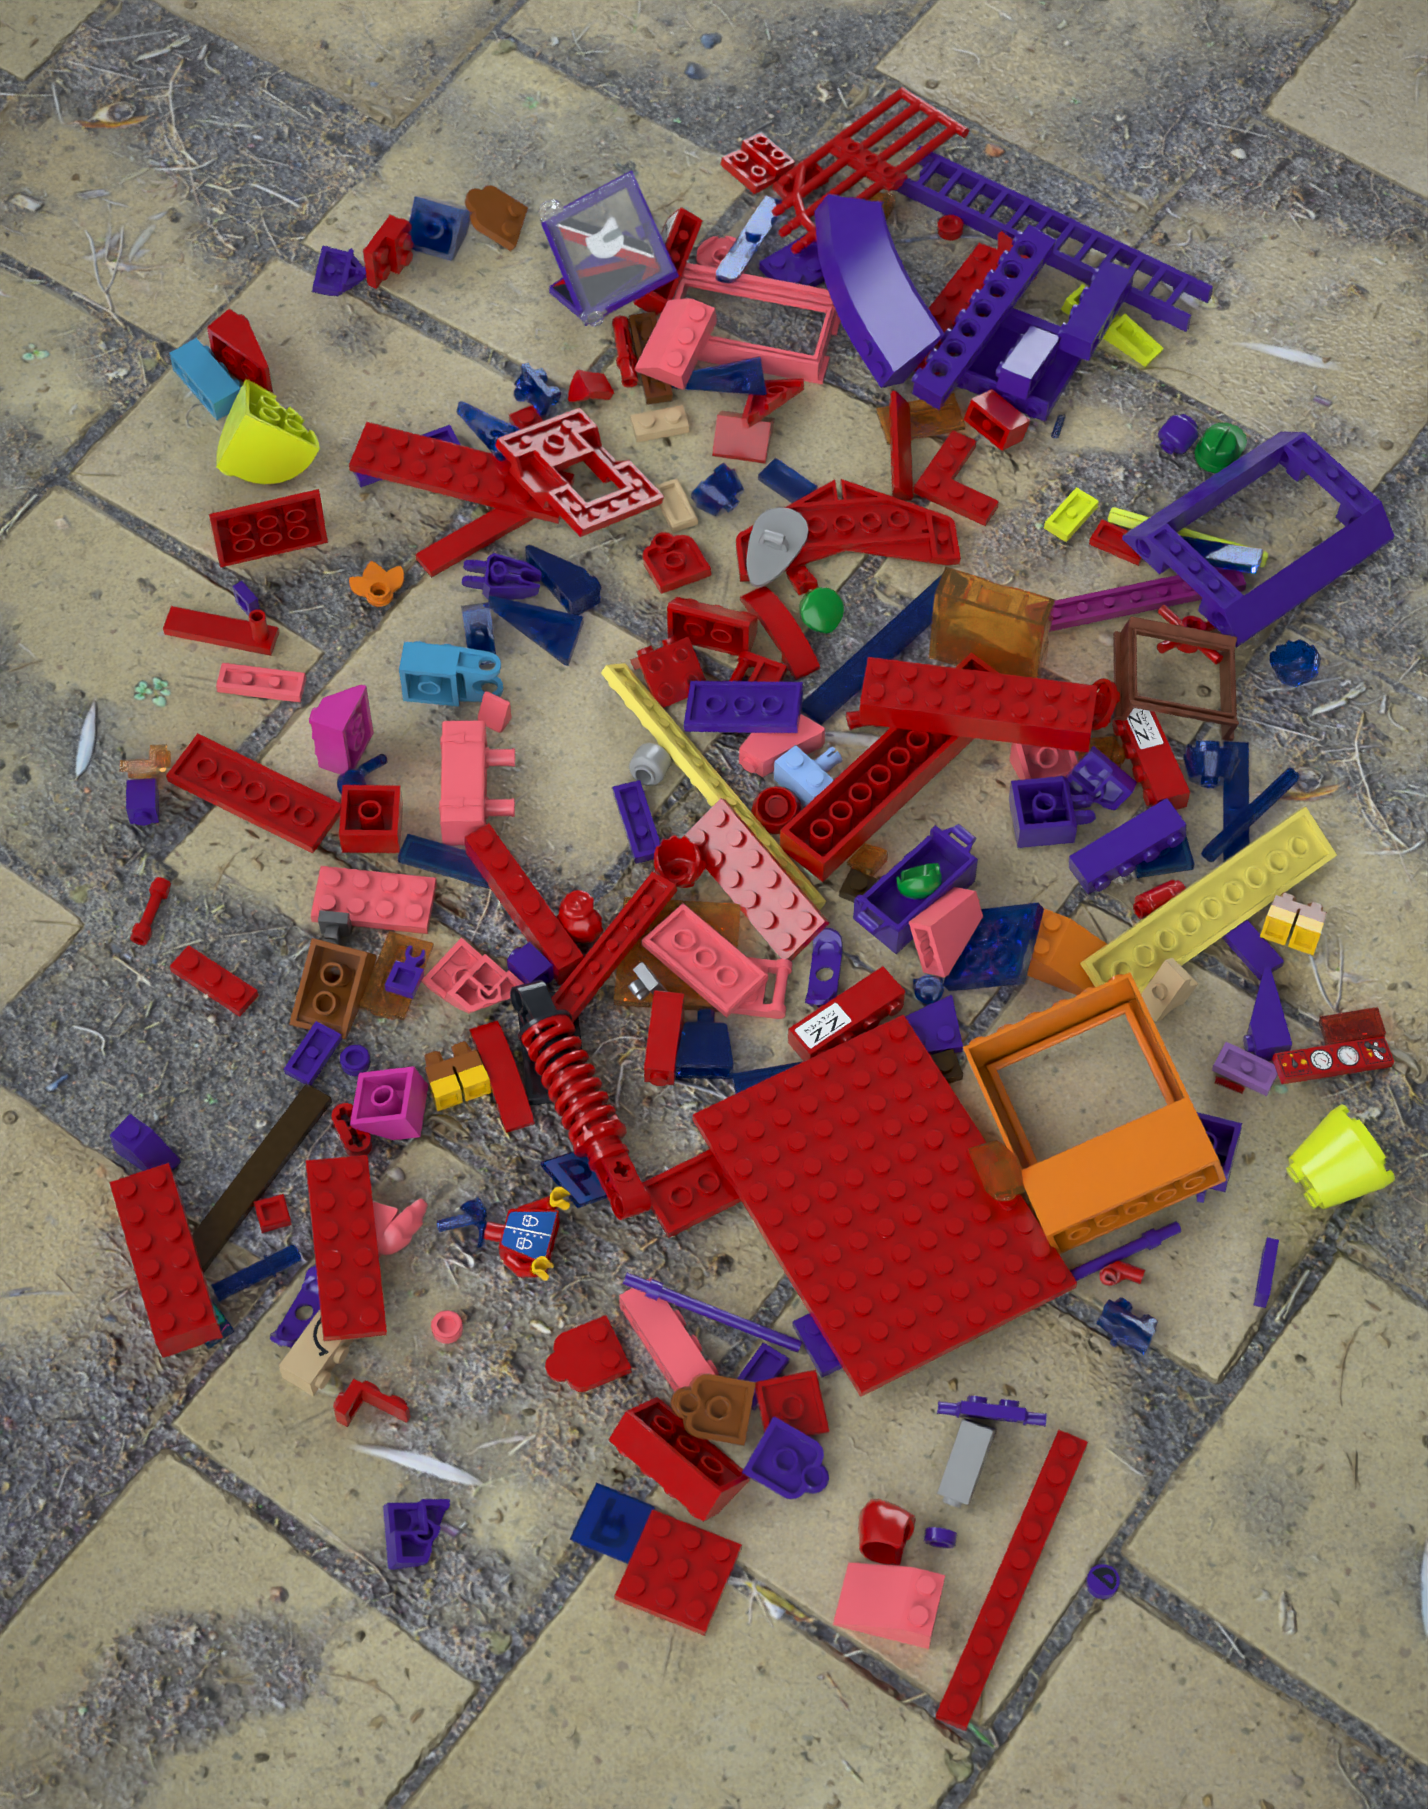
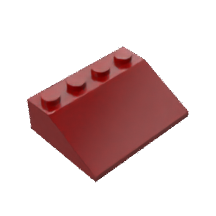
M319 489L209 514L210 529L220 568L328 543Z

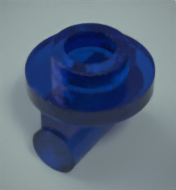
M925 975L921 978L912 979L915 996L920 1002L932 1004L943 996V978Z

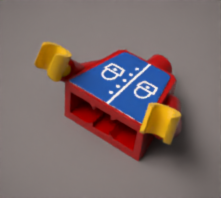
M556 1187L552 1190L550 1196L518 1206L517 1209H509L505 1224L487 1222L484 1239L500 1242V1259L517 1277L532 1278L539 1276L543 1281L549 1279L547 1273L549 1268H554L551 1258L560 1227V1215L556 1209L559 1207L562 1210H567L570 1207V1203L563 1200V1198L570 1196L571 1193L564 1188Z

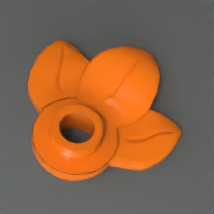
M370 561L362 577L349 578L350 588L356 595L366 597L369 604L382 607L389 604L393 599V592L402 587L404 572L401 566H396L386 572L378 564Z

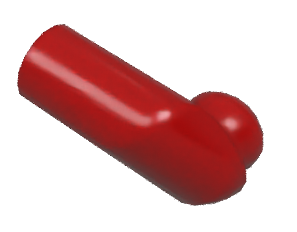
M1116 1261L1101 1269L1099 1279L1105 1286H1113L1125 1279L1141 1284L1145 1270L1123 1261Z

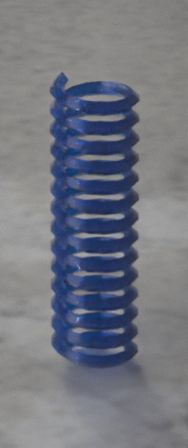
M1058 415L1051 434L1053 438L1059 437L1066 418L1065 415Z

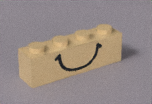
M319 1310L279 1364L282 1378L314 1396L319 1388L323 1389L327 1385L337 1363L341 1364L349 1353V1346L354 1339L323 1342Z

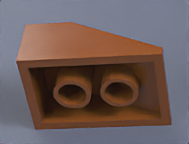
M312 938L289 1025L310 1030L315 1021L340 1033L342 1039H347L369 987L377 955Z

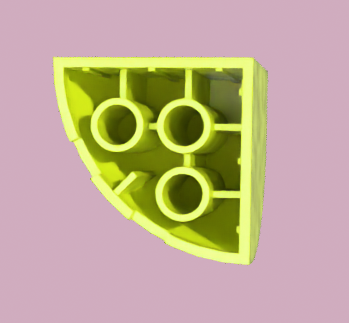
M246 379L223 427L217 448L216 468L227 476H236L252 483H281L298 476L307 469L320 449L318 439L313 430H306L302 425L305 420L294 409L288 407L286 410L275 400L277 396Z

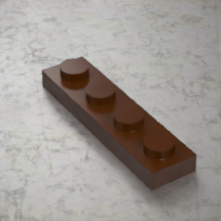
M655 312L629 315V325L637 361H639L657 324ZM640 373L646 405L673 401L670 384Z

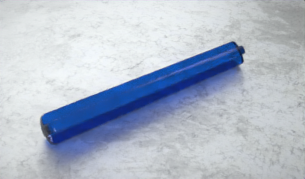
M1287 768L1203 848L1201 852L1202 857L1208 862H1214L1298 782L1299 773L1293 768Z

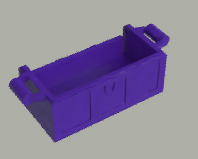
M960 824L943 831L935 825L930 830V836L928 835L911 852L906 854L898 864L886 875H883L864 895L859 894L854 899L853 919L892 952L897 954L913 939L909 921L953 887L968 889L975 882L978 859L970 851L977 838ZM953 833L957 838L964 842L967 845V847L964 848L955 839H953L950 836V834ZM926 864H939L942 884L928 898L912 899L900 893L897 886V877L899 876L901 881V873L904 870Z

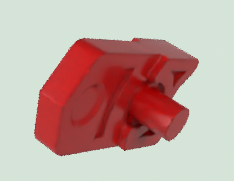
M797 566L786 572L787 578L799 596L808 593L810 589L819 588L816 578L805 566Z

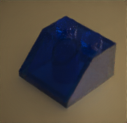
M426 195L415 196L409 223L412 226L409 234L414 243L411 250L454 261L467 236L471 212L466 206Z

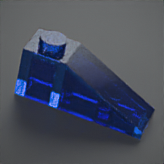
M529 544L525 547L526 562L542 572L540 580L572 618L601 603L600 590L602 588L599 580L594 575L590 576L583 567Z

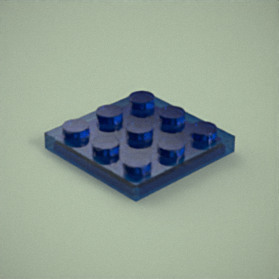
M1040 903L981 909L983 917L949 975L945 977L943 986L948 991L1025 984L1044 908Z

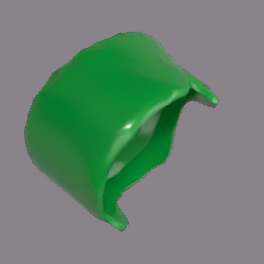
M815 588L806 593L800 601V620L816 632H833L844 614L843 601L830 588Z

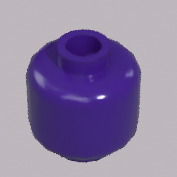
M1186 414L1170 416L1158 431V437L1161 441L1160 447L1170 455L1173 453L1185 454L1198 438V425Z

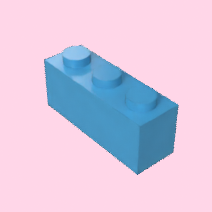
M195 338L170 352L173 371L216 420L228 415L242 385L237 379L233 380L229 376V372L222 362L218 363L215 360L209 346H203Z

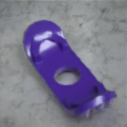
M825 928L813 939L812 962L808 991L805 998V1003L811 1007L815 1004L819 1008L821 1005H825L837 997L843 942L842 936L833 928ZM829 968L833 971V976L827 981H820L816 977L817 972L820 969Z
M316 1265L311 1266L306 1271L300 1292L282 1323L270 1334V1340L277 1343L280 1347L287 1346L291 1349L320 1310ZM302 1306L313 1308V1314L306 1320L296 1318V1312Z

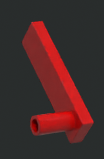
M171 606L163 626L164 635L269 656L272 655L279 636V628L267 625L265 613L259 609L251 611L248 616L249 621Z

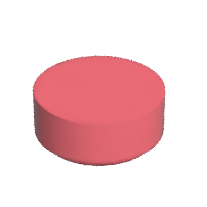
M449 1310L436 1314L431 1322L434 1338L444 1344L457 1341L463 1333L461 1317Z

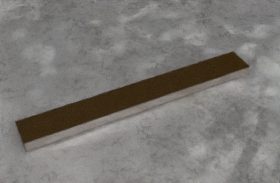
M305 1084L194 1231L192 1236L204 1273L255 1206L254 1202L261 1198L332 1103L330 1096Z

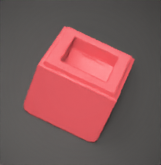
M486 691L481 702L478 720L485 721L486 727L501 733L512 719L510 702Z

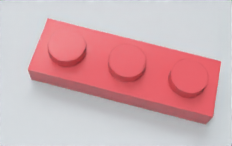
M222 663L216 688L217 692L301 703L306 675L301 672Z

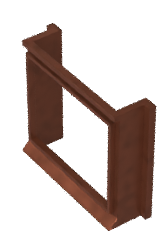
M1131 616L1122 631H1115L1113 634L1114 683L1117 691L1120 693V701L1116 704L1114 710V719L1126 721L1132 710L1138 708L1221 724L1222 740L1233 741L1234 730L1239 725V721H1237L1235 645L1237 637ZM1137 635L1221 651L1220 654L1223 656L1222 661L1219 663L1221 711L1138 696Z

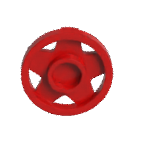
M1105 678L1099 679L1092 684L1097 686V690L1099 689L1096 694L1092 731L1108 726L1116 704L1120 701V693L1117 691L1115 683Z

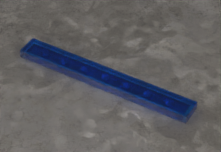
M948 568L802 702L801 710L820 725L826 722L863 687L868 657L893 660L969 590L970 583Z

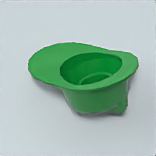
M1230 423L1211 425L1196 446L1194 452L1196 462L1207 472H1220L1241 456L1247 444L1245 433L1242 429Z

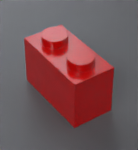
M992 389L971 399L963 419L1001 451L1022 442L1031 421Z

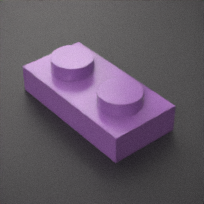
M1225 1042L1212 1068V1071L1265 1096L1268 1095L1278 1076L1273 1063L1228 1042Z

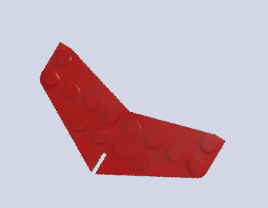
M834 479L784 507L800 513L808 526L807 541L786 570L844 551L940 565L960 564L961 557L956 526L951 517L843 479L840 480L842 500H838L836 481ZM754 525L740 532L736 537V555L740 582L750 581L747 575L746 560L750 534Z

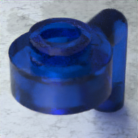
M380 754L361 764L357 770L350 769L340 774L337 778V787L340 794L342 795V785H366L364 778L370 772L387 764V757L384 754Z

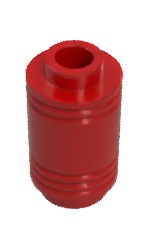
M1169 880L1137 895L1133 904L1135 915L1139 919H1144L1184 891L1186 887L1179 880Z

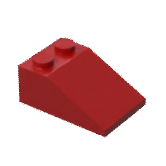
M229 308L207 327L211 351L214 354L215 360L218 363L222 362L228 372L244 383L247 379L273 394L269 366L249 320L243 314H237Z

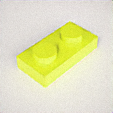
M1076 487L1045 521L1044 529L1067 542L1098 508L1099 500Z

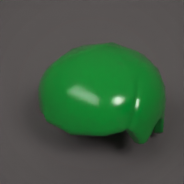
M938 863L904 870L901 873V881L899 876L897 877V886L900 893L912 899H926L942 884Z

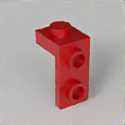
M354 1378L345 1392L341 1391L333 1404L336 1421L346 1427L349 1426L364 1401L406 1423L411 1417L405 1400L396 1395L389 1397L381 1393L380 1389L369 1381H363L362 1383Z

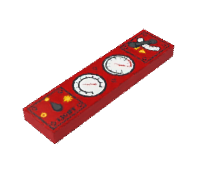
M1384 1036L1275 1053L1272 1057L1281 1084L1389 1068L1394 1064V1059Z

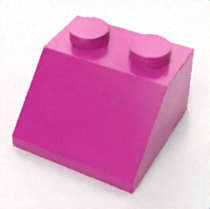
M414 1066L359 1073L350 1122L351 1127L390 1140L421 1137L429 1085Z

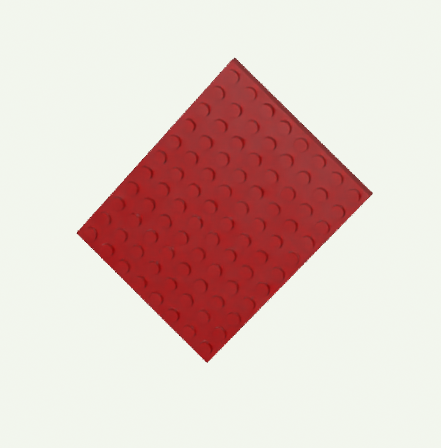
M904 1014L693 1114V1122L860 1397L1077 1287V1281L1055 1247H1051L1039 1222Z

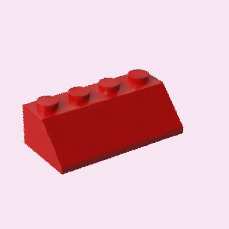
M658 1397L627 1410L608 1439L621 1455L632 1460L640 1467L644 1475L654 1479L663 1487L667 1495L676 1498L687 1508L693 1517L700 1519L702 1522L719 1514L751 1479L742 1474L743 1469L708 1439L688 1434L683 1425V1418L678 1417Z

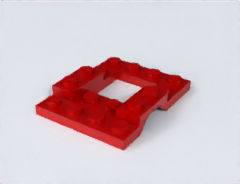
M580 407L497 439L495 447L512 464L509 471L510 474L542 508L551 506L579 537L659 506L663 502L664 495L630 460L616 461L602 446L597 425ZM583 461L604 484L612 481L620 490L586 503L557 471Z

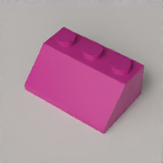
M361 684L324 697L319 706L312 709L309 723L312 727V739L315 744V755H317L319 768L348 778L354 772L374 734L367 686Z

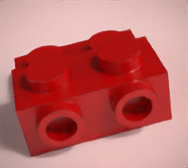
M389 215L363 250L368 286L377 289L382 281L387 280L390 271L399 275L404 267L409 266L413 258L411 249L414 243L409 234L412 226L407 220Z

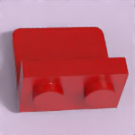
M677 635L661 641L662 647L653 650L652 645L636 651L638 657L630 659L634 670L641 668L650 693L663 708L688 698L691 681H706L689 636L678 639Z

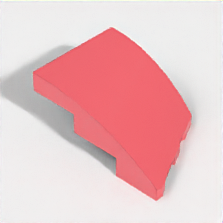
M462 937L421 981V983L443 1000L468 1014L510 999L511 988L524 984L509 970L505 972L486 954L482 956Z

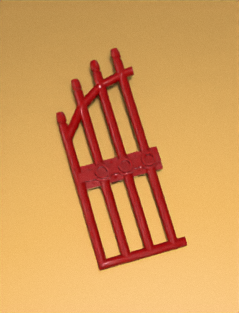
M899 88L789 170L787 174L779 178L777 184L780 187L787 186L794 180L793 191L781 204L776 205L771 212L773 216L777 217L782 215L785 210L794 206L796 217L790 220L788 224L782 226L778 234L782 238L786 237L802 225L808 233L790 248L793 254L804 250V247L809 246L815 240L817 241L816 225L810 218L815 215L814 211L828 194L841 196L865 177L875 183L855 198H862L868 201L883 189L888 192L897 190L903 185L902 182L908 179V175L905 172L954 135L958 134L965 138L969 133V129L905 88ZM902 99L911 104L862 142L858 143L851 139L852 136ZM919 111L929 116L878 155L868 150ZM938 122L947 127L896 167L886 162ZM828 154L838 158V160L804 184L806 172L809 168ZM847 165L856 170L805 209L804 197Z

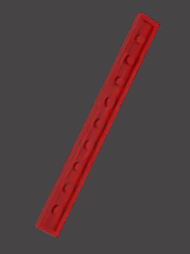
M1058 1430L937 1710L936 1719L966 1732L1085 1453L1088 1441Z

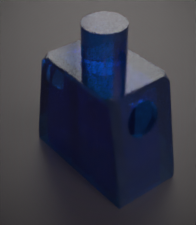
M699 1010L697 1012V1022L684 1023L676 1058V1078L733 1079V1056L728 1027L724 1022H715V1012L713 1010Z

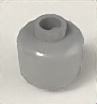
M643 744L636 750L630 761V773L636 781L640 780L642 785H657L663 780L670 767V756L663 747L657 744Z

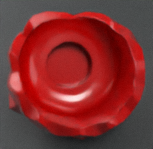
M672 835L668 839H663L660 845L655 848L654 869L656 874L676 884L679 888L693 887L695 881L699 879L705 870L706 863L702 859L698 846L695 842H691L687 836L679 839L676 835Z

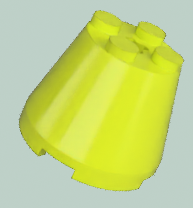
M1343 1104L1330 1111L1288 1158L1290 1165L1286 1168V1171L1295 1183L1300 1181L1307 1192L1303 1195L1313 1209L1318 1206L1322 1209L1333 1207L1383 1189L1395 1181L1394 1173L1391 1170L1386 1172L1384 1167L1386 1164L1384 1159L1386 1157L1375 1139L1359 1119H1350L1346 1115L1350 1111Z

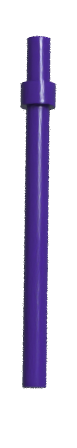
M1175 1221L1157 1230L1152 1228L1142 1233V1237L1070 1270L1075 1280L1078 1281L1103 1269L1105 1266L1121 1261L1146 1248L1151 1250L1162 1244L1161 1241L1182 1232L1181 1227Z
M628 1272L624 1277L622 1284L644 1292L648 1298L656 1301L658 1298L796 1353L800 1350L802 1341L663 1287L662 1282L652 1278L648 1281Z

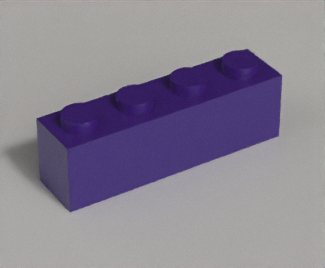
M1105 260L1100 270L1095 269L1090 287L1085 286L1080 296L1079 305L1074 304L1069 315L1070 320L1068 323L1064 322L1059 330L1058 337L1061 338L1059 350L1087 361L1090 360L1132 290L1135 271Z
M1166 798L1070 855L1069 869L1088 895L1094 891L1100 892L1106 889L1111 884V881L1117 877H1125L1131 874L1136 866L1144 861L1148 863L1156 859L1164 849L1168 847L1174 848L1181 844L1186 837L1187 824Z

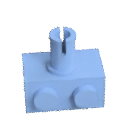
M795 745L774 761V780L781 787L788 788L794 792L799 798L801 805L805 808L834 781L827 772L841 763L842 757L838 751L833 754L835 748L830 747L818 758L812 760Z

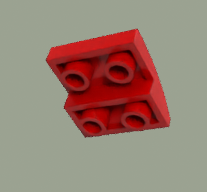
M759 133L743 140L741 149L722 157L720 165L755 195L771 186L781 176L795 166V161L765 135Z

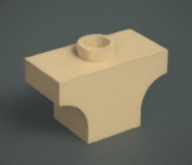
M1170 958L1164 961L1141 993V996L1152 1019L1157 1022L1163 1020L1174 1008L1183 1005L1198 983L1179 963Z

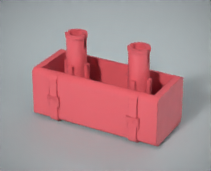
M443 721L442 736L440 738L442 757L441 800L439 801L442 844L446 846L465 845L464 837L485 826L488 816L515 817L514 798L489 799L487 797V768L489 766L515 767V748L489 749L487 747L485 721Z

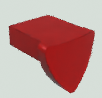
M576 370L569 387L568 401L584 402L589 398L610 400L614 395V391L605 374Z

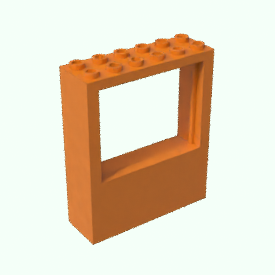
M1131 972L1125 975H1115L1107 983L1098 987H1088L1076 997L1069 1000H1059L1047 1010L1030 1013L1024 1020L1013 1025H1003L995 1033L986 1037L974 1038L968 1045L963 1047L1051 1247H1055L1059 1255L1227 1181L1218 1156ZM1125 1014L1167 1106L1038 1163L998 1074V1070Z

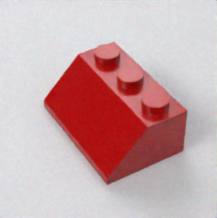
M676 597L668 603V638L675 635L678 636V639L689 636L691 644L694 646L739 656L741 651L751 652L757 635L758 616L746 611L739 612L727 609L720 605L701 603L691 598Z

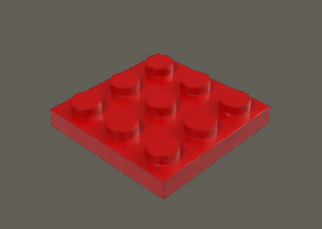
M652 1509L614 1598L616 1601L705 1636L740 1555L742 1544Z

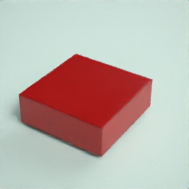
M284 1194L254 1202L262 1233L292 1225Z

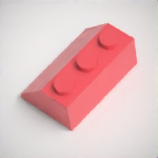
M691 298L668 300L640 356L635 371L684 390L717 323L715 308Z

